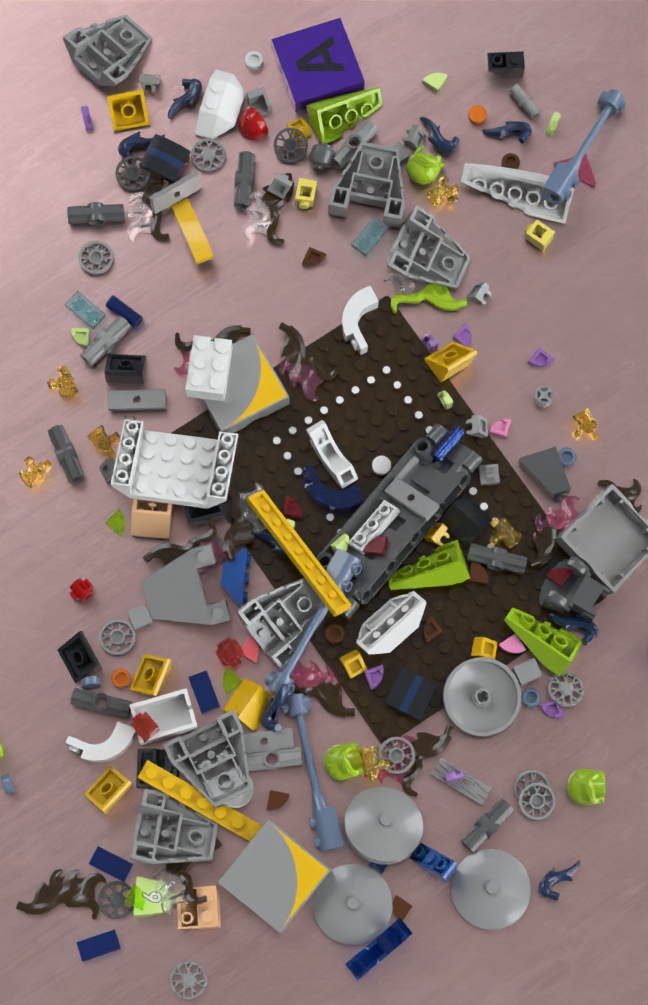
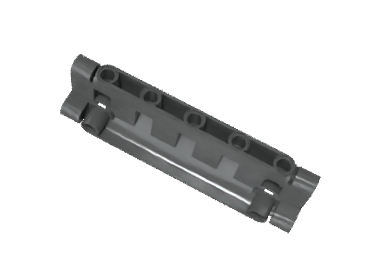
M436 423L425 438L418 439L316 558L326 570L335 554L330 545L342 534H347L350 540L384 500L399 509L400 513L380 535L387 536L388 538L384 556L363 555L348 544L346 552L361 560L362 570L358 575L353 574L350 580L353 583L351 590L343 592L351 603V608L340 614L347 620L360 607L359 604H367L466 488L471 479L470 474L483 461L476 452L452 439L449 432L442 425ZM437 457V461L432 463L431 461ZM396 477L439 504L440 508L428 521L385 494L384 490Z

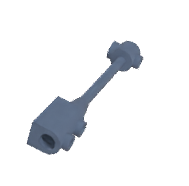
M611 89L608 92L602 91L597 102L602 113L577 154L567 164L561 161L557 163L543 186L541 199L556 205L561 204L563 200L569 201L572 194L570 188L576 189L579 184L578 171L586 151L608 115H615L617 111L623 112L626 102H624V96L620 91Z
M340 548L335 552L325 571L342 593L351 590L353 583L350 580L353 574H360L362 570L361 560ZM322 600L319 609L283 673L271 671L265 679L267 688L277 694L284 683L288 685V695H291L295 689V685L292 684L294 680L289 678L328 609Z
M303 693L287 696L283 712L288 714L289 718L295 717L313 791V812L309 822L311 830L316 829L317 837H313L315 848H320L321 852L344 848L336 808L327 807L323 792L320 790L303 715L312 710L309 696H304Z

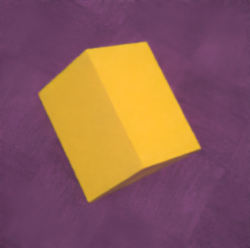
M143 89L107 96L114 132L150 125Z
M453 341L424 359L439 381L443 382L468 367L477 355V351Z
M143 654L129 690L149 698L160 696L172 666L171 660Z
M244 678L222 711L228 713L234 710L240 723L255 732L262 723V715L271 697L274 699V697L262 686Z
M110 766L83 795L104 815H107L133 788V785L115 768Z

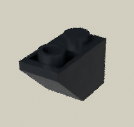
M524 51L487 53L489 72L503 78H523L525 70Z

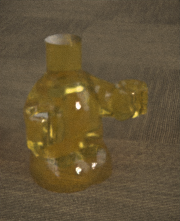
M446 175L439 178V187L428 190V199L433 206H438L444 201L451 203L459 201L457 195H453V193L459 191V187L457 184L450 187L446 185L449 182Z
M59 366L57 368L59 373L58 380L49 379V382L47 381L48 387L50 389L59 387L60 397H72L78 392L74 379L71 376L72 374L68 371L67 366Z
M589 407L572 416L580 426L577 430L573 431L575 438L581 436L582 433H589L592 440L599 437L596 429L600 425L597 419L595 420L591 415Z
M103 425L91 432L87 438L94 443V446L99 451L105 452L110 458L115 454L111 444L113 441L118 440L120 435L115 432L107 436Z
M29 456L24 460L29 469L20 471L19 476L25 485L32 488L38 480L43 478L46 470L52 464L49 460L34 464V459Z
M495 518L491 525L497 529V533L495 536L491 535L488 541L495 545L498 541L503 540L508 548L514 547L520 541L522 534L516 531L505 518H501L500 522Z
M367 746L359 750L364 777H369L370 781L378 779L376 770L379 767L383 769L390 768L388 759H378V747Z

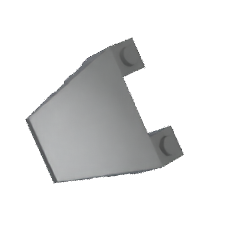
M361 142L348 166L343 170L341 177L332 188L328 214L346 217L349 202L353 201L385 208L382 225L400 228L405 209V197L398 149Z
M212 543L191 548L141 581L151 619L207 625L231 619L226 599L207 604L198 568L216 563Z

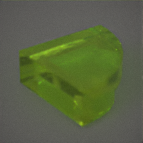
M120 509L106 521V524L119 536L122 535L125 529V519Z
M230 666L225 671L222 681L225 693L229 694L242 683Z
M133 884L125 903L143 911L145 907L143 892L137 885Z

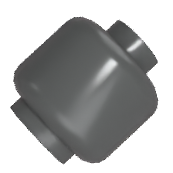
M324 142L313 145L308 158L313 163V168L322 171L323 168L331 166L332 158L335 154V151L332 149L333 146Z

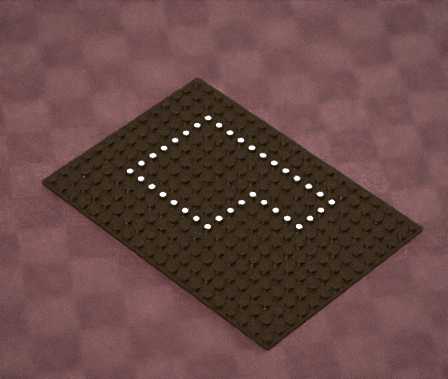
M389 296L378 300V308L365 313L358 322L359 330L368 345L366 353L360 355L358 350H354L351 340L345 342L342 324L305 347L306 356L313 357L326 372H332L335 368H339V373L333 380L324 381L317 376L315 370L304 365H289L286 360L273 367L289 395L290 404L268 416L252 421L246 427L234 433L238 434V441L229 488L237 490L240 494L239 508L243 517L254 525L252 534L257 531L270 532L246 502L247 497L264 490L282 514L286 496L293 498L302 510V519L284 517L286 520L295 521L294 530L298 535H301L302 541L317 558L387 476H379L373 472V460L378 456L387 457L391 461L392 470L418 439L425 438L436 423L442 425L449 432L452 439L476 452L483 460L479 465L498 464L500 484L480 486L479 469L477 467L470 474L469 484L455 501L466 495L493 520L472 543L488 548L499 547L507 550L508 553L527 557L523 575L507 570H492L486 565L480 564L487 572L488 585L468 582L469 579L462 583L454 585L391 590L387 580L367 604H359L360 607L349 620L340 614L334 617L328 610L310 639V642L381 745L389 738L403 736L444 708L443 689L445 682L458 665L469 659L476 658L471 656L475 637H485L497 641L495 660L504 665H508L530 650L519 637L518 639L526 648V651L519 654L509 653L499 647L500 643L516 634L504 621L512 607L534 616L536 621L541 623L549 622L551 627L558 630L563 628V626L554 623L549 618V614L569 619L575 618L574 613L578 614L571 609L569 612L565 611L562 614L540 606L539 595L547 578L546 575L559 562L571 557L558 544L557 552L548 563L541 567L538 565L530 568L528 561L538 556V551L533 542V534L536 532L539 534L545 526L557 528L488 434V437L480 438L466 433V431L472 430V425H467L466 421L471 419L474 413L451 381L446 379L440 382L427 365L424 358L431 355L399 309L397 308L396 313L392 312L391 298ZM443 390L453 400L452 407L447 410L443 407L437 396V393ZM207 409L171 434L218 440L219 431ZM321 420L326 423L335 444L343 456L352 464L358 477L356 481L343 489L336 483L322 464L310 443L311 439L306 429ZM435 457L431 462L435 463L437 461V457ZM227 495V501L223 502V507L226 514L225 518L232 525L235 521L231 517L232 499ZM448 531L446 532L449 534V538H444L443 536L440 538L443 544L457 540ZM255 536L252 542L245 544V547L274 589L304 578L289 557L271 552L274 547L267 541ZM423 538L396 571L406 565L413 566L420 561L419 558L423 555L425 557L435 553L434 549L439 547V545L428 542ZM459 542L470 575L472 561H468L467 557L471 544L466 548ZM414 591L426 601L419 627L390 653L368 654L357 645L356 641L361 625L391 598ZM599 596L593 607L603 601L604 598ZM432 616L443 632L426 643L423 636V628L427 619ZM331 624H338L344 629V638L338 644H331L325 638V630ZM357 650L367 669L383 665L384 674L381 683L375 689L370 690L364 672L350 679L339 658ZM402 668L438 685L420 722L384 705Z

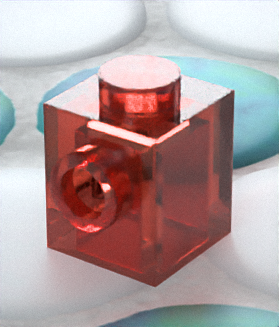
M147 712L139 713L131 720L133 722L130 724L132 729L144 743L160 731L159 726Z

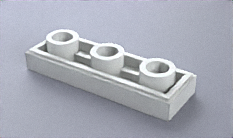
M384 500L350 539L349 546L364 555L366 545L384 532L400 513L399 509Z

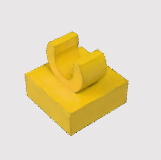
M436 522L423 538L428 542L443 546L444 544L440 541V538L442 536L449 538V534L446 532L448 528L444 524Z

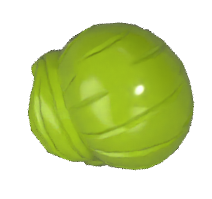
M425 145L415 150L414 155L409 159L406 166L410 179L421 185L433 182L441 168L445 167V163L441 161L440 155H437L435 158L429 152L421 153Z
M355 742L334 745L326 752L324 767L327 774L335 780L343 781L363 773L364 760L360 748Z
M588 768L574 771L567 782V792L570 798L578 804L603 803L606 793L604 772Z

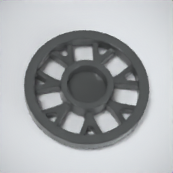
M285 128L274 139V151L282 161L288 163L297 162L307 153L308 140L299 129ZM287 131L289 138L285 139L282 135L283 132ZM293 131L299 133L297 139L292 138ZM300 139H304L305 144L298 145L297 141ZM277 140L284 141L283 146H278ZM284 148L287 152L284 156H281L279 151ZM297 148L304 151L301 156L296 152ZM294 152V159L289 160V153Z
M137 156L125 157L116 167L115 174L118 183L129 191L142 189L150 179V171H147V174L141 175L140 170L142 168L135 166L137 160H142V158ZM131 160L132 166L127 167L125 161ZM120 167L126 169L125 174L119 173ZM126 176L128 181L123 184L120 179ZM140 177L145 180L142 185L137 181ZM130 181H135V188H130Z
M109 882L99 892L98 906L101 912L109 918H124L134 908V891L125 882ZM115 884L122 885L120 892H115ZM107 887L113 891L110 896L104 892ZM129 889L131 895L124 897L122 893ZM101 898H109V903L101 905ZM125 900L132 902L130 908L123 905ZM110 905L114 908L111 915L106 912ZM122 907L124 914L118 915L117 908Z

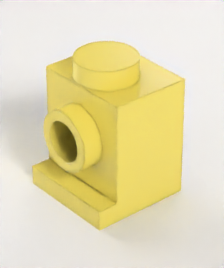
M299 178L295 196V204H298L299 208L309 209V206H314L317 181Z
M536 220L533 224L530 223L524 231L526 233L525 239L538 247L541 252L545 250L555 234V231L539 220Z

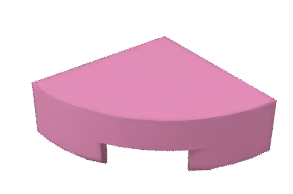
M512 419L497 421L490 427L488 433L507 438Z
M516 634L499 644V647L505 652L519 654L526 651V648Z

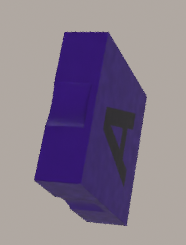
M341 18L271 39V49L278 68L286 81L287 92L295 112L307 109L306 105L323 99L364 90L365 80Z

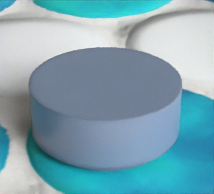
M562 448L558 452L562 466L566 468L571 467L576 461V453L571 448Z
M96 676L85 677L80 681L81 688L84 690L96 689L101 686L100 678Z
M527 688L521 694V702L527 708L536 707L541 700V695L535 688Z
M9 773L2 775L1 782L5 793L15 792L11 775Z

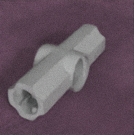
M366 119L354 133L347 136L346 141L332 158V163L335 167L342 170L350 162L361 142L367 143L378 132V128L372 121ZM355 142L358 146H351L350 143Z
M119 315L106 329H102L96 334L93 342L80 354L81 358L93 367L106 353L108 354L115 349L119 340L131 329V325L125 318Z
M301 747L246 754L249 771L275 770L281 767L303 765ZM270 755L277 756L278 759L275 764L267 763V758Z

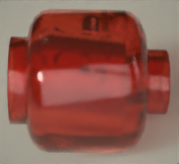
M229 637L216 645L215 654L223 666L230 665L233 668L242 662L241 658L244 655V651L236 639H230Z

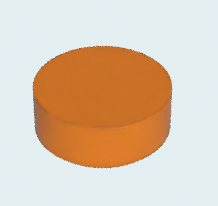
M475 105L470 108L468 119L471 123L479 125L486 120L487 112L484 107Z
M120 668L112 673L111 681L116 688L124 689L129 686L131 676L127 670Z

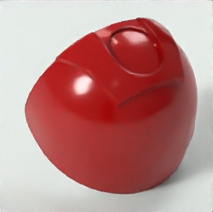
M254 107L246 109L240 116L238 130L244 138L259 140L269 133L266 122Z

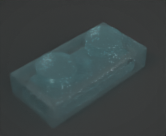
M373 216L351 243V246L366 257L389 227Z
M78 290L65 303V306L93 330L106 317L103 311Z

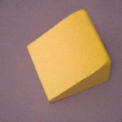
M303 117L286 124L287 128H296L302 131L307 139L312 136L310 127ZM293 131L292 138L297 139L299 133Z
M475 637L471 656L495 659L498 642L485 637Z
M357 650L339 658L350 679L368 670Z

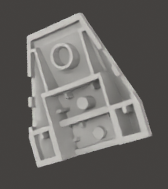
M127 15L108 19L106 23L98 25L93 23L91 27L75 28L63 36V41L72 62L98 86H115L126 79L152 40V37Z
M415 205L399 228L387 254V267L402 276L457 289L471 257L456 240L453 241L447 235V230L444 227L441 228L437 224L436 218L432 214Z
M302 578L250 599L236 612L242 625L262 651L281 671H284L319 609L321 599L307 580Z
M234 710L217 717L215 721L183 737L179 736L162 744L171 763L214 807L251 790L243 727Z
M145 788L136 817L130 848V859L147 864L212 861L218 824L198 812L190 811L181 802L178 804L169 799V796L165 793Z

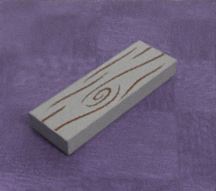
M440 758L431 776L446 784L445 774L457 772L461 769ZM464 771L465 778L446 784L481 806L492 789Z

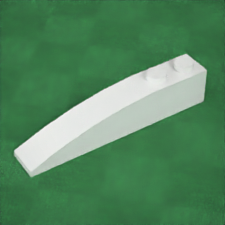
M465 163L461 182L481 192L484 191L497 200L500 199L507 202L509 206L517 207L530 216L564 224L566 223L574 188L571 187L570 191H572L568 202L563 200L559 205L552 204L541 199L543 186L549 176L518 169Z

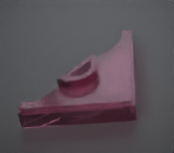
M585 154L578 171V178H580L581 182L594 188L597 184ZM572 158L561 160V162L567 164ZM559 161L554 162V164H553L554 168L556 167V165H557V163H558Z

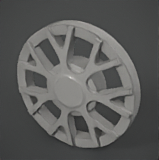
M202 139L191 150L192 163L200 171H216L225 161V149L215 139ZM207 143L208 147L203 149L201 144ZM212 143L217 145L215 149L210 148ZM196 149L201 150V154H196L194 152ZM222 151L223 155H215V152ZM201 157L203 161L197 164L195 160ZM215 158L220 161L217 166L213 163ZM210 163V168H204V164Z
M102 241L86 243L80 249L78 255L81 268L93 275L102 274L109 270L114 259L112 249ZM93 245L95 250L90 252L88 247ZM100 245L105 247L103 252L98 250ZM82 253L89 254L88 258H83ZM110 253L111 257L104 259L103 255ZM89 261L91 265L86 268L83 264ZM105 262L108 265L104 268L100 264ZM94 265H98V271H93Z
M113 619L106 622L99 633V641L102 648L111 655H123L129 652L136 640L134 628L130 623L122 619ZM113 623H119V629H113ZM125 625L130 628L126 633L122 631ZM106 627L111 630L110 635L103 633ZM125 636H133L132 642L125 641ZM110 638L111 642L104 645L102 640ZM125 643L128 648L122 651L120 645ZM112 644L117 645L116 652L110 650Z
M563 672L560 677L564 681L561 683L557 679L559 677L557 674L552 676L548 683L547 691L554 703L563 707H572L581 701L584 695V686L576 675ZM567 677L573 679L572 683L567 681ZM551 683L558 685V689L551 688ZM578 684L580 688L574 689L573 685ZM557 692L561 696L558 699L554 697V694ZM573 692L579 695L578 699L572 696ZM569 697L570 703H565L564 698Z
M392 737L384 741L380 746L378 759L381 766L387 772L402 774L408 771L414 764L415 750L408 740L402 737ZM398 740L404 742L402 749L397 747ZM389 742H392L394 748L391 750L386 746ZM410 747L412 753L405 755L404 750ZM382 752H389V758H382ZM405 757L411 760L409 765L402 762ZM391 760L393 765L388 769L385 764ZM401 763L402 766L400 771H396V764Z
M537 770L522 772L516 778L513 786L516 799H519L518 793L523 789L517 786L518 781L524 782L525 787L530 783L536 782L534 779L538 774L542 777L539 783L547 784L551 788L548 778ZM530 773L531 781L527 782L524 775ZM533 786L528 788L531 795L535 793ZM540 789L538 791V793H541L542 795L545 792V790L541 791ZM528 796L523 797L522 801L526 799L525 802H527Z
M534 782L522 789L518 802L525 816L530 819L541 820L553 812L556 798L549 786ZM533 786L535 793L531 795L528 788ZM541 786L546 788L543 795L538 793ZM523 794L530 797L529 802L522 801ZM551 795L552 801L545 802V796ZM530 804L532 809L526 812L524 807ZM545 804L550 807L547 813L542 809ZM534 809L540 810L539 817L534 816Z
M184 961L176 965L170 974L169 980L174 994L185 1000L199 997L205 991L208 981L204 968L193 961ZM183 965H185L187 969V972H185L184 974H182L179 969ZM192 965L198 967L194 974L190 972ZM174 974L181 976L180 981L173 980ZM203 974L204 980L197 981L196 975ZM181 983L183 989L177 992L175 987ZM196 983L202 987L199 993L193 988ZM186 988L191 989V996H185Z

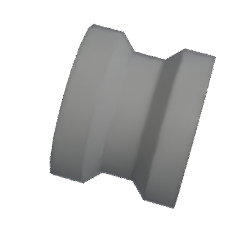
M548 386L538 387L533 397L535 405L539 408L548 407L553 399V391Z

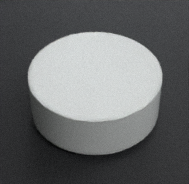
M257 51L247 53L245 56L246 67L250 70L260 69L263 65L262 55Z
M385 456L376 457L372 462L373 472L379 476L387 475L391 470V461Z

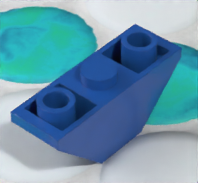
M242 548L235 554L236 560L232 562L227 561L222 565L221 588L238 608H241L243 603H247L248 592H245L244 589L245 584H249V573H246V566H250L251 554H248L247 548Z
M423 843L419 844L409 858L443 883L447 882L457 868V863L454 860Z

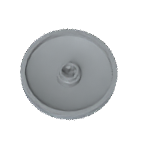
M478 657L461 663L450 673L443 689V704L447 716L461 731L474 736H491L505 730L517 717L521 706V689L516 676L506 665L495 659Z
M373 787L360 792L352 799L344 816V833L351 848L362 858L377 864H394L406 859L415 851L423 834V820L417 805L406 794L390 787Z
M497 849L476 851L462 860L453 874L451 881L453 904L459 915L466 922L477 928L485 930L505 928L516 922L523 915L529 904L531 895L529 876L519 860L507 852Z
M346 864L336 867L328 873L314 892L313 913L315 920L322 932L338 943L361 945L370 942L383 932L391 918L393 902L390 889L381 875L367 866Z

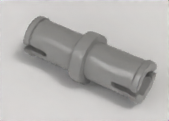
M518 84L509 90V93L518 101V106L520 108L523 107L531 119H534L541 113L531 101L532 98L529 95L527 96Z

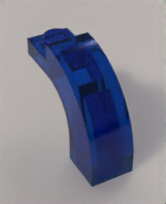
M312 464L304 467L303 478L307 485L311 484L306 487V493L319 507L332 512H349L358 509L365 500L356 484L344 490H331L321 483Z
M399 918L345 965L359 980L413 933L402 919Z

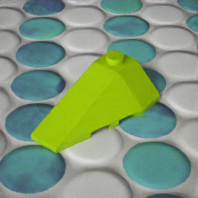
M380 87L323 99L308 104L306 107L309 123L320 142L327 144L341 138L344 132L349 128H354L358 121L368 117L381 107L383 103Z
M455 540L434 549L435 553L428 557L423 555L419 558L420 561L413 566L406 565L394 572L388 579L390 589L447 586L470 579L459 541Z
M513 607L504 619L537 659L559 677L571 663L582 644L581 639L568 630L564 631L563 628L558 630L551 627L549 622L541 623L536 621L534 616Z

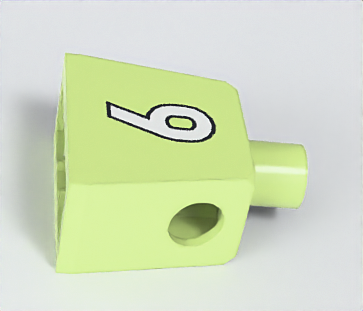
M137 877L134 903L135 917L167 914L168 905H177L176 893H169V884Z

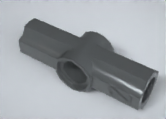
M249 151L239 152L238 169L235 173L234 207L239 209L250 208L251 190L254 186L255 154Z
M91 202L87 206L67 207L68 223H88L98 226L105 222L124 221V205H104L101 202Z
M63 425L51 427L48 430V435L54 445V451L59 464L62 465L69 483L81 480L84 477V473L77 460L78 456L72 442L70 443Z
M471 543L467 557L468 561L484 564L492 570H507L522 575L527 563V557L508 553L507 550L499 547L488 548Z
M74 688L70 704L95 710L99 713H108L128 718L132 701L108 696L105 693ZM101 698L107 701L104 707L96 706V702Z
M504 799L499 800L488 813L486 812L474 824L475 826L461 839V843L473 853L486 838L489 839L497 831L500 824L514 809Z

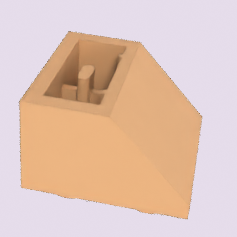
M133 499L131 536L170 539L173 504Z
M193 887L196 897L207 896V902L198 905H192L187 902L184 893L185 888H176L178 929L221 928L219 887Z

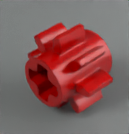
M79 578L71 584L70 589L72 591L69 594L76 602L79 599L85 602L92 596L93 592L91 589L93 586L87 578L84 581Z

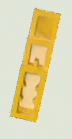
M184 198L171 205L196 265L213 259L212 250L188 198Z

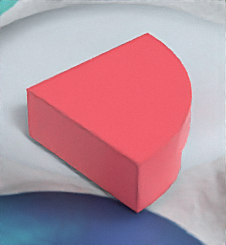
M250 636L239 653L256 664L259 655L258 645Z

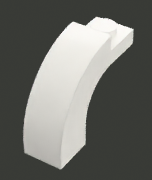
M371 286L359 290L349 299L342 317L345 342L351 340L354 350H358L360 355L367 352L368 345L359 330L358 322L365 313L378 308L379 302Z
M321 420L306 429L311 439L312 447L336 483L343 489L356 481L358 477L352 464L338 449L326 423Z
M117 722L112 735L103 743L88 744L68 736L66 745L69 746L68 750L79 754L80 751L83 752L80 757L82 761L105 763L118 758L126 752L132 744L137 731L133 727Z

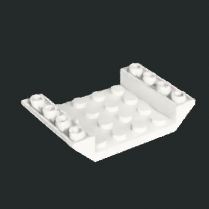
M124 419L111 486L131 499L199 508H210L227 501L238 434L219 432L218 440L155 432L144 430V422Z

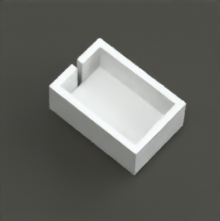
M194 335L185 388L187 397L225 401L233 349L232 340L215 338L214 341H211V337Z
M187 688L130 704L141 746L198 729Z

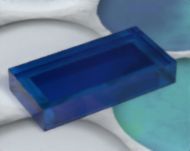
M207 670L188 677L202 714L220 708Z
M99 846L89 862V865L122 882H125L133 867L132 863Z
M115 929L76 942L82 962L121 949Z

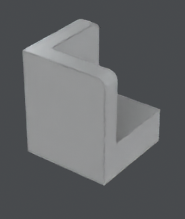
M264 87L247 92L249 107H254L261 116L271 114V104Z
M535 658L514 666L511 670L516 676L520 688L542 676Z

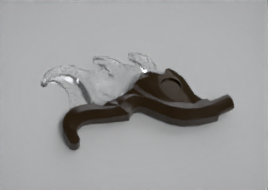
M286 173L285 175L289 177L288 180L292 182V173ZM294 182L284 199L268 191L269 185L263 187L264 192L256 191L249 196L248 200L254 199L255 203L250 205L245 211V215L248 213L252 215L251 220L245 225L243 230L244 236L248 241L251 240V234L259 233L266 236L274 244L282 245L285 242L284 239H279L275 235L280 217L277 210L292 196Z
M163 179L160 182L149 183L143 187L145 193L137 192L131 195L128 202L136 201V203L129 209L126 216L127 218L131 215L134 216L132 224L127 229L130 241L134 243V237L141 233L153 235L158 240H168L170 238L168 233L162 234L160 232L162 211L156 214L152 211L149 197L173 184L172 182Z
M255 483L256 489L249 493L238 492L232 488L228 490V495L232 499L231 517L235 520L227 530L223 541L224 554L227 555L229 562L236 560L233 552L236 547L252 542L255 539V536L252 534L261 533L266 529L264 524L259 523V517L246 502L247 497L264 490L263 486L259 483Z
M192 862L164 863L157 866L153 871L154 879L157 875H161L160 880L156 884L155 892L158 894L160 890L164 891L161 909L167 915L172 916L170 909L179 903L188 902L192 905H198L207 902L206 895L202 897L194 895L191 875L187 874Z

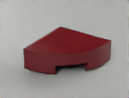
M286 496L283 516L302 519V510L299 504L293 498Z
M380 536L371 540L366 545L364 553L366 555L384 556L388 542L387 536Z
M556 568L551 570L546 577L562 588L573 574V571L567 568Z

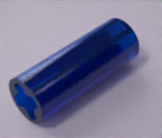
M112 295L106 302L105 306L116 315L125 318L132 327L137 328L143 321V317L116 296Z
M455 426L431 453V456L437 462L443 463L466 436L465 431L459 426Z

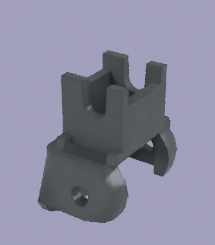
M572 555L570 559L559 562L553 568H567L573 571L571 577L562 588L546 578L540 591L539 604L543 608L562 614L565 611L569 612L571 609L592 621L597 612L592 610L593 605L599 596L606 598L610 589L590 578V568L579 558Z

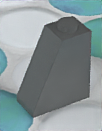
M556 447L519 458V467L550 499L556 498V500L567 497L571 488Z

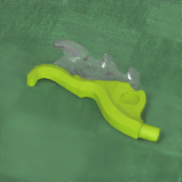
M398 273L387 274L383 280L384 282H392L395 287V294L391 299L393 313L397 312L398 303H420L423 300L428 301L439 309L449 311L459 310L460 307L467 306L466 299L458 301L453 299L446 286L410 277L407 278Z

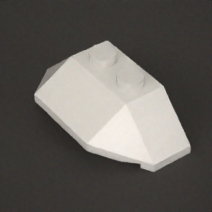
M216 69L210 77L199 110L195 136L215 139L236 125L246 92L234 74Z
M414 591L391 598L361 625L356 641L357 645L368 654L390 653L419 627L426 601Z

